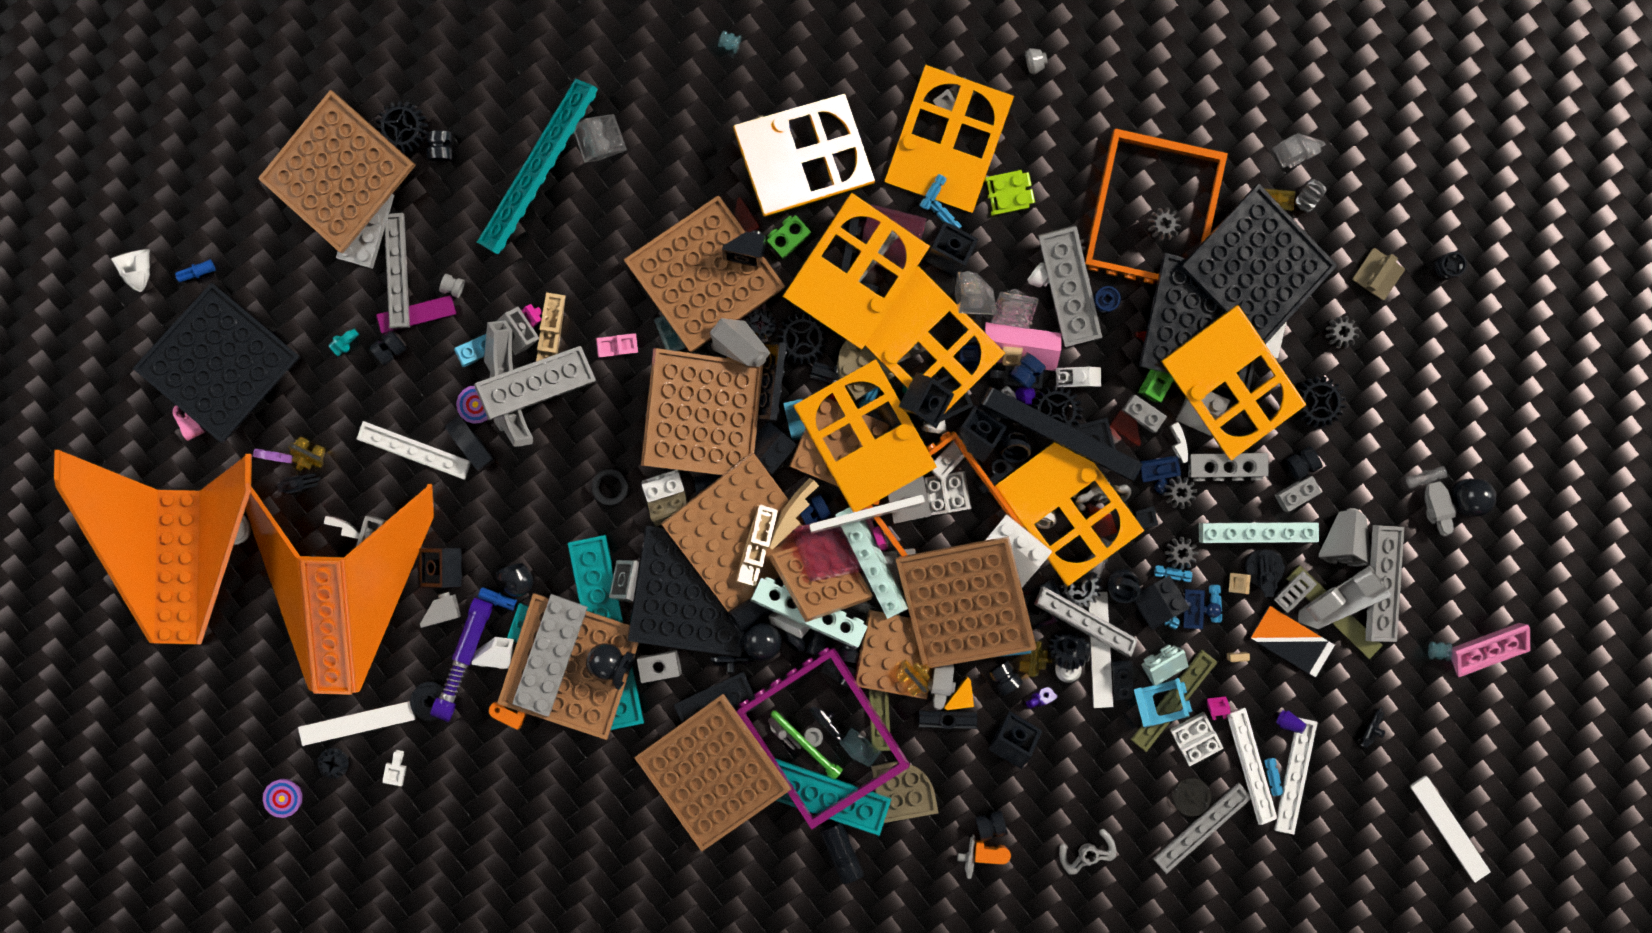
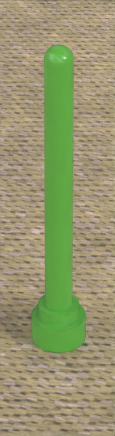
M777 711L770 713V716L826 769L825 772L828 777L836 779L841 774L843 769L838 764H831Z

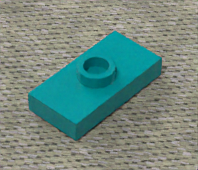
M522 603L518 605L507 637L508 639H514L515 643L518 641L529 608L528 605Z

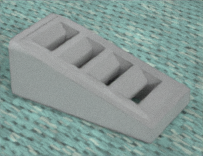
M1302 571L1275 595L1274 600L1286 612H1289L1317 583ZM1302 579L1308 587H1305L1299 580ZM1295 584L1302 590L1301 593L1294 587ZM1289 590L1296 595L1295 598L1288 592Z

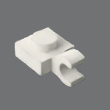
M396 750L393 754L392 763H386L382 783L397 786L403 785L406 766L401 765L404 751Z

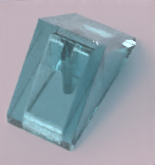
M664 316L654 319L666 350L680 351L686 348Z
M853 728L849 730L840 742L851 758L868 767L872 765L881 753L880 750Z

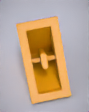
M966 676L954 694L946 701L944 705L946 710L974 707L969 677Z

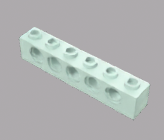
M849 507L836 514V517L853 513V511ZM862 520L841 526L887 619L907 610L906 599L881 549L878 547L867 521Z
M1199 523V542H1319V523Z
M768 577L759 580L750 601L855 649L859 647L868 627L864 625L863 620L856 617L850 619L846 617L847 613L840 610L829 614L832 618L830 625L823 623V617L805 622L797 606L795 609L787 606V600L792 599L785 585L780 587L775 584V580ZM770 591H777L779 593L777 601L770 599ZM841 623L849 625L848 633H843L840 630Z

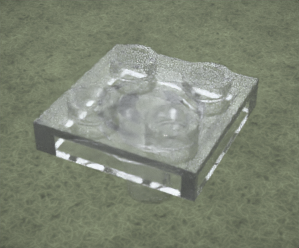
M1016 289L1009 291V293L1000 292L991 317V323L1029 329L1038 305V298L1023 296Z

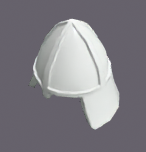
M150 249L137 250L111 258L124 282L139 292L144 290L150 276Z

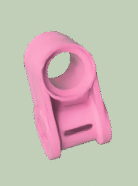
M177 405L174 406L173 416L187 441L206 432L202 426L186 413L181 415L182 410Z

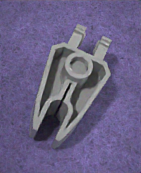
M1440 481L1431 483L1426 486L1425 490L1427 518L1432 524H1437L1441 536H1447L1454 532L1452 518L1456 517V507L1451 501L1447 488Z
M953 664L934 667L932 679L928 680L927 690H930V694L934 695L933 707L937 711L944 708L946 696L949 697L955 692L956 683L953 682Z

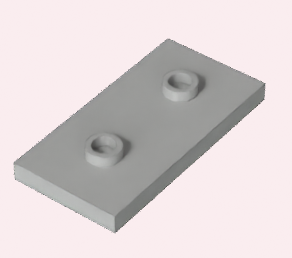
M923 476L888 495L889 503L923 495L925 500L923 505L893 512L894 524L931 516Z

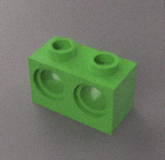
M796 215L793 218L791 216L786 218L782 222L783 227L779 230L774 229L768 235L767 243L782 259L811 235V231ZM792 225H798L801 228L798 234L790 232ZM777 238H784L786 240L785 246L778 247L775 244Z
M1150 370L1138 393L1153 402H1162L1174 379L1169 374Z

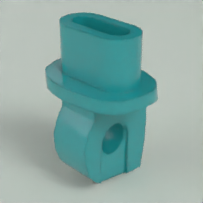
M352 329L342 336H334L329 347L337 356H340L343 352L347 353L350 349L349 344L359 334L355 329Z

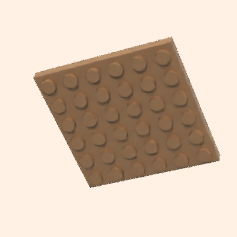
M330 90L258 179L336 250L344 253L416 165L335 92Z
M719 195L624 259V262L690 353L712 339L710 332L721 318L740 320L785 289V285L764 257L761 268L723 260V245L745 231Z
M654 348L641 466L724 475L749 454L754 453L763 364L760 367L747 366L734 359Z
M753 452L661 523L727 612L750 599L761 578L765 579V577L775 580L779 577L770 560L772 554L817 540L814 533L811 534L802 517L798 515L796 519L801 524L774 549H766L763 567L760 568L756 587L736 582L746 541L758 506L762 505L778 510L777 520L783 508L789 502L788 498Z
M1009 536L896 558L924 669L1036 650L1037 647Z
M533 593L497 704L607 740L629 674H624L622 679L624 684L620 690L612 687V680L606 682L596 680L589 674L586 667L587 654L591 648L602 643L615 645L623 655L627 651L636 654L639 643L627 641L629 624L587 611L550 716L547 717L514 705L512 703L549 601V598Z
M724 694L635 757L638 764L701 851L792 789Z

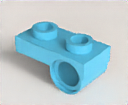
M486 334L454 348L462 367L471 365L484 357Z
M802 399L784 403L792 441L801 439L805 430V426L794 408V405L801 402Z

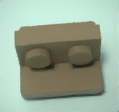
M1373 248L1352 280L1381 300H1385L1405 271V268L1396 263L1398 258L1393 254L1386 256L1376 248Z
M685 491L647 502L651 521L654 522L655 527L659 526L688 503Z

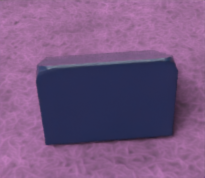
M964 345L959 350V363L965 369L978 368V345Z

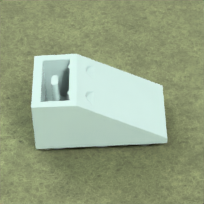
M1167 645L1160 650L1161 653L1154 656L1152 654L1144 659V663L1141 666L1154 686L1189 667L1183 649L1175 645Z

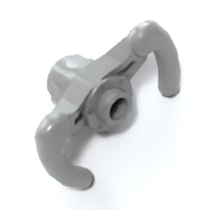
M1095 480L1089 484L1091 489L1086 494L1078 496L1075 501V506L1080 511L1086 509L1083 503L1090 499H1094L1099 503L1109 501ZM1110 484L1116 493L1122 494L1120 498L1123 502L1131 495V488L1128 485L1116 486Z
M1101 829L1099 834L1107 842L1109 850H1098L1090 843L1084 844L1080 847L1078 851L1079 856L1073 864H1070L1067 860L1066 844L1060 845V861L1068 874H1077L1083 866L1097 863L1099 860L1112 861L1116 858L1114 840L1105 829ZM1091 851V854L1086 856V852Z

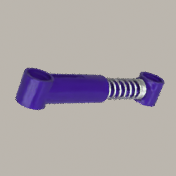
M478 598L473 599L468 612V618L452 657L454 661L452 664L453 668L450 669L451 673L448 674L449 679H446L447 684H445L444 692L441 693L440 698H436L430 716L447 722L450 721L456 706L453 701L456 697L455 693L458 692L457 687H460L459 682H462L460 679L463 677L464 669L467 668V665L471 664L484 626L491 614L492 603Z

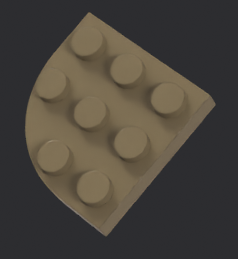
M846 340L838 356L837 370L839 378L841 379L875 360L876 357L866 346L861 350ZM877 358L876 360L879 363L887 379L890 380L893 377H895V375ZM855 382L846 385L845 388L852 399L856 401L877 388V386L868 382Z
M898 762L872 765L873 778ZM911 764L908 769L876 788V793L892 798L884 823L938 813L932 783L923 771Z

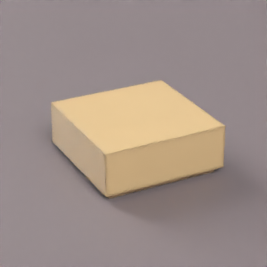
M1003 346L1005 354L1003 355L1002 365H1021L1020 360L1022 359L1023 348Z
M1230 573L1229 592L1249 594L1251 575Z
M1227 653V660L1230 662L1249 661L1250 653Z

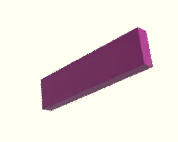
M451 295L409 306L410 326L456 315ZM389 311L377 314L381 333L402 329L389 328Z

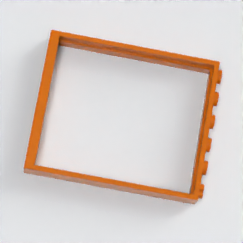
M1114 129L1086 249L1085 265L1087 270L1098 272L1100 269L1105 270L1108 275L1117 276L1119 273L1125 275L1124 278L1136 280L1137 277L1144 279L1143 282L1155 284L1159 274L1092 259L1118 141L1218 163L1201 243L1211 232L1228 153Z
M947 431L940 436L941 440L938 443L934 444L932 442L926 446L929 454L932 456L953 440L1005 514L1009 515L1023 527L980 465L967 452L966 446L956 432L950 433V431ZM874 517L899 554L907 556V553L881 517Z

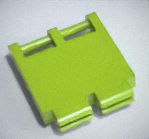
M1022 170L985 177L984 181L987 182L989 191L988 199L991 200L993 210L991 212L992 216L1028 209L1029 204L1035 203L1033 189L1026 190V187L1032 186L1029 172L1022 174ZM990 181L993 182V187H994L995 193H993V191H992V186H991V182H990ZM994 198H996L998 210H996Z

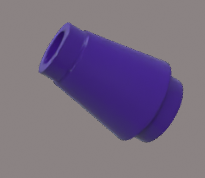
M1282 710L1276 724L1280 725V728L1303 734L1307 726L1306 723L1289 710L1287 712Z

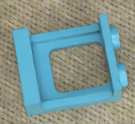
M1179 678L1156 686L1134 689L1144 728L1190 717L1189 712H1192L1190 701H1186L1184 693H1187L1184 682H1180ZM1178 689L1183 709L1159 716L1156 712L1153 695Z

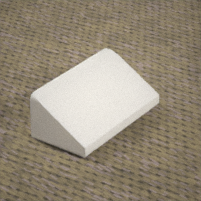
M776 612L769 615L772 625L801 639L810 629Z

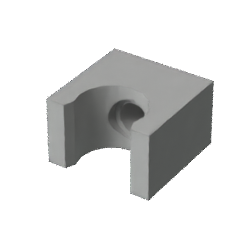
M678 649L656 655H643L637 659L641 683L677 677L682 673ZM661 662L664 665V670L657 672L654 669V663Z

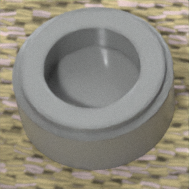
M811 727L805 731L804 738L813 747H817L822 743L823 734L820 729Z

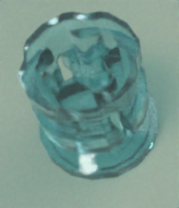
M724 30L718 47L724 46L727 50L732 49L733 53L736 54L742 36L736 37L735 34H727V31Z
M1430 642L1428 649L1429 658L1434 659V657H1437L1439 660L1445 658L1446 661H1450L1452 657L1451 642H1447L1446 645L1442 642H1438V644Z

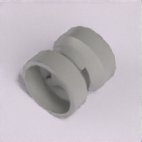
M445 274L439 291L442 293L451 292L452 296L459 298L465 281Z

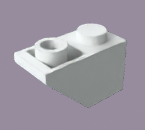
M1101 367L1056 368V387H1101Z
M494 637L475 651L472 665L509 669L514 654V639Z

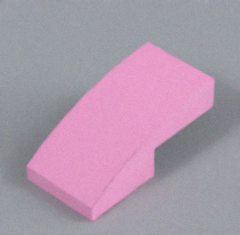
M636 333L596 338L598 358L638 353Z

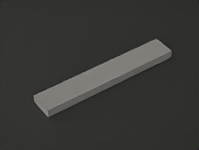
M404 213L389 214L385 226L390 329L410 328Z
M1045 587L1040 588L1034 605L1127 657L1132 656L1138 639Z
M1237 783L1153 858L1154 861L1167 874L1251 799L1250 794L1240 783Z

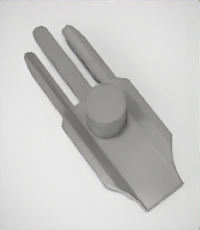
M772 717L768 719L771 731L780 740H784L790 748L795 750V747L786 739L788 737L798 749H801L800 744Z
M974 834L970 837L969 852L967 854L958 853L957 861L966 862V877L969 879L972 877L975 860Z

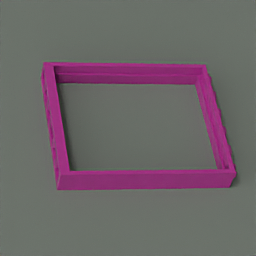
M828 647L818 653L820 657L815 660L811 657L802 663L803 668L798 671L794 668L788 672L786 679L781 681L779 678L771 683L770 686L772 688L767 691L762 689L754 694L755 699L750 702L746 699L738 705L739 709L736 711L792 788L788 791V794L811 829L910 766L905 755L836 649L832 648L829 650ZM831 657L898 760V763L812 817L745 712Z

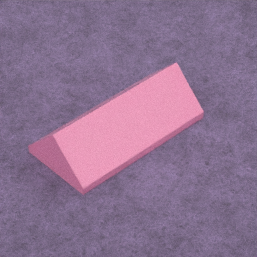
M986 322L984 332L1002 350L1003 346L1023 348L1022 357L1028 352L1046 366L1045 370L1056 371L1061 353V333ZM1003 356L996 363H1002Z
M1517 623L1448 649L1457 676L1461 677L1529 652L1530 627L1527 624Z

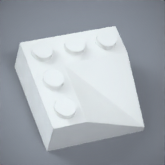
M1006 514L986 540L1009 536L1021 587H1023L1052 553V550Z

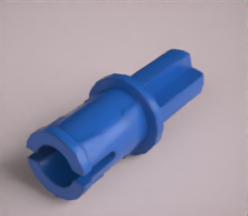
M210 259L200 264H192V267L176 272L175 275L178 282H182L194 277L198 279L200 278L199 276L216 270Z
M484 587L480 589L478 594L480 599L511 611L514 610L517 599L502 595V592L497 593Z

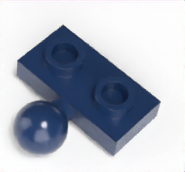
M1177 455L1141 462L1143 464L1140 469L1142 481L1158 480L1155 483V490L1159 494L1169 491L1165 486H1170L1165 478L1181 476L1179 457Z
M1185 589V601L1190 609L1184 612V628L1203 629L1204 613L1211 618H1216L1221 614V607L1217 603L1213 602L1204 606L1205 590Z

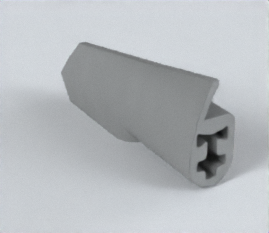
M1368 566L1337 588L1329 589L1301 608L1298 613V623L1320 629L1391 597V593L1374 569Z

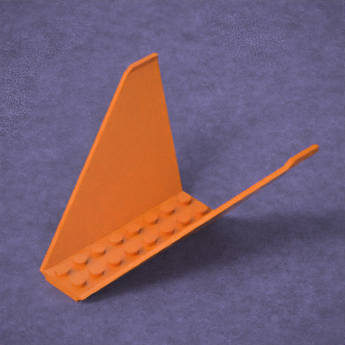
M55 450V486L149 643L202 644L250 496L251 454H245L241 460L200 491L157 490L60 450Z
M427 484L424 490L344 558L300 556L251 487L246 505V513L308 690L313 691L314 694L352 695V693L359 692L418 556L419 548H421L434 518L432 484Z

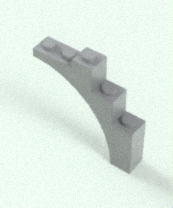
M506 320L487 322L484 362L490 370V378L513 370L512 329ZM521 409L493 419L498 429L505 431L514 447L533 444V437L527 427Z

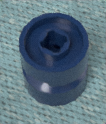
M1102 287L1093 296L1095 308L1101 313L1111 312L1120 304V293L1114 287Z
M1026 352L1020 360L1021 365H1016L1010 375L1020 384L1030 389L1036 381L1035 377L1040 376L1046 369V366L1033 355Z
M821 494L812 497L811 501L808 502L810 505L800 513L808 528L810 524L816 523L818 519L824 520L832 516Z

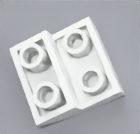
M965 471L950 473L942 481L936 476L925 478L931 515L971 509Z
M1204 712L1170 729L1189 766L1223 749L1216 732L1213 730Z

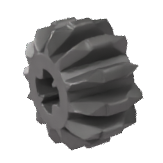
M1315 179L1310 180L1296 198L1295 204L1302 211L1311 212L1325 194L1326 187Z
M1159 208L1157 213L1153 212L1151 214L1153 219L1148 220L1149 224H1153L1148 230L1156 231L1153 233V237L1160 234V241L1164 237L1170 240L1171 234L1173 236L1178 234L1175 229L1181 228V225L1176 224V222L1181 220L1180 217H1173L1176 215V211L1169 214V208H1166L1164 212ZM1163 221L1168 222V226L1166 228L1165 226L1161 227L1160 223Z
M1340 316L1336 317V321L1330 320L1329 323L1332 327H1326V330L1330 331L1326 338H1332L1329 344L1336 343V348L1341 346L1348 348L1349 344H1355L1353 338L1359 337L1358 334L1354 333L1359 327L1352 326L1355 321L1351 320L1348 322V316H1345L1343 320ZM1345 330V334L1340 335L1339 331Z
M1180 476L1176 477V482L1170 479L1169 482L1172 486H1165L1166 489H1169V492H1165L1164 496H1170L1166 502L1171 503L1174 501L1172 504L1173 508H1176L1178 504L1180 509H1184L1185 504L1191 506L1189 499L1196 500V497L1191 495V493L1197 492V489H1191L1194 486V482L1188 483L1187 477L1182 481ZM1177 489H1184L1183 497L1177 496Z
M1184 537L1179 538V543L1175 538L1172 539L1174 546L1167 544L1171 551H1165L1166 555H1171L1167 562L1173 561L1172 567L1174 568L1179 564V569L1181 570L1184 569V563L1190 568L1191 564L1189 561H1197L1192 557L1193 555H1198V552L1192 551L1197 547L1196 544L1190 545L1191 539H1187L1184 543ZM1185 549V551H1183L1184 553H1186L1185 556L1178 557V555H1180L1178 554V550Z

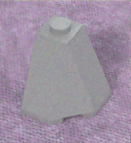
M721 318L710 332V337L713 340V343H711L713 351L747 366L760 367L765 363L766 358L770 354L769 350L745 321Z
M1355 508L1340 511L1319 552V558L1333 564H1337L1338 560L1340 563L1348 564L1347 566H1370L1371 547L1366 516Z

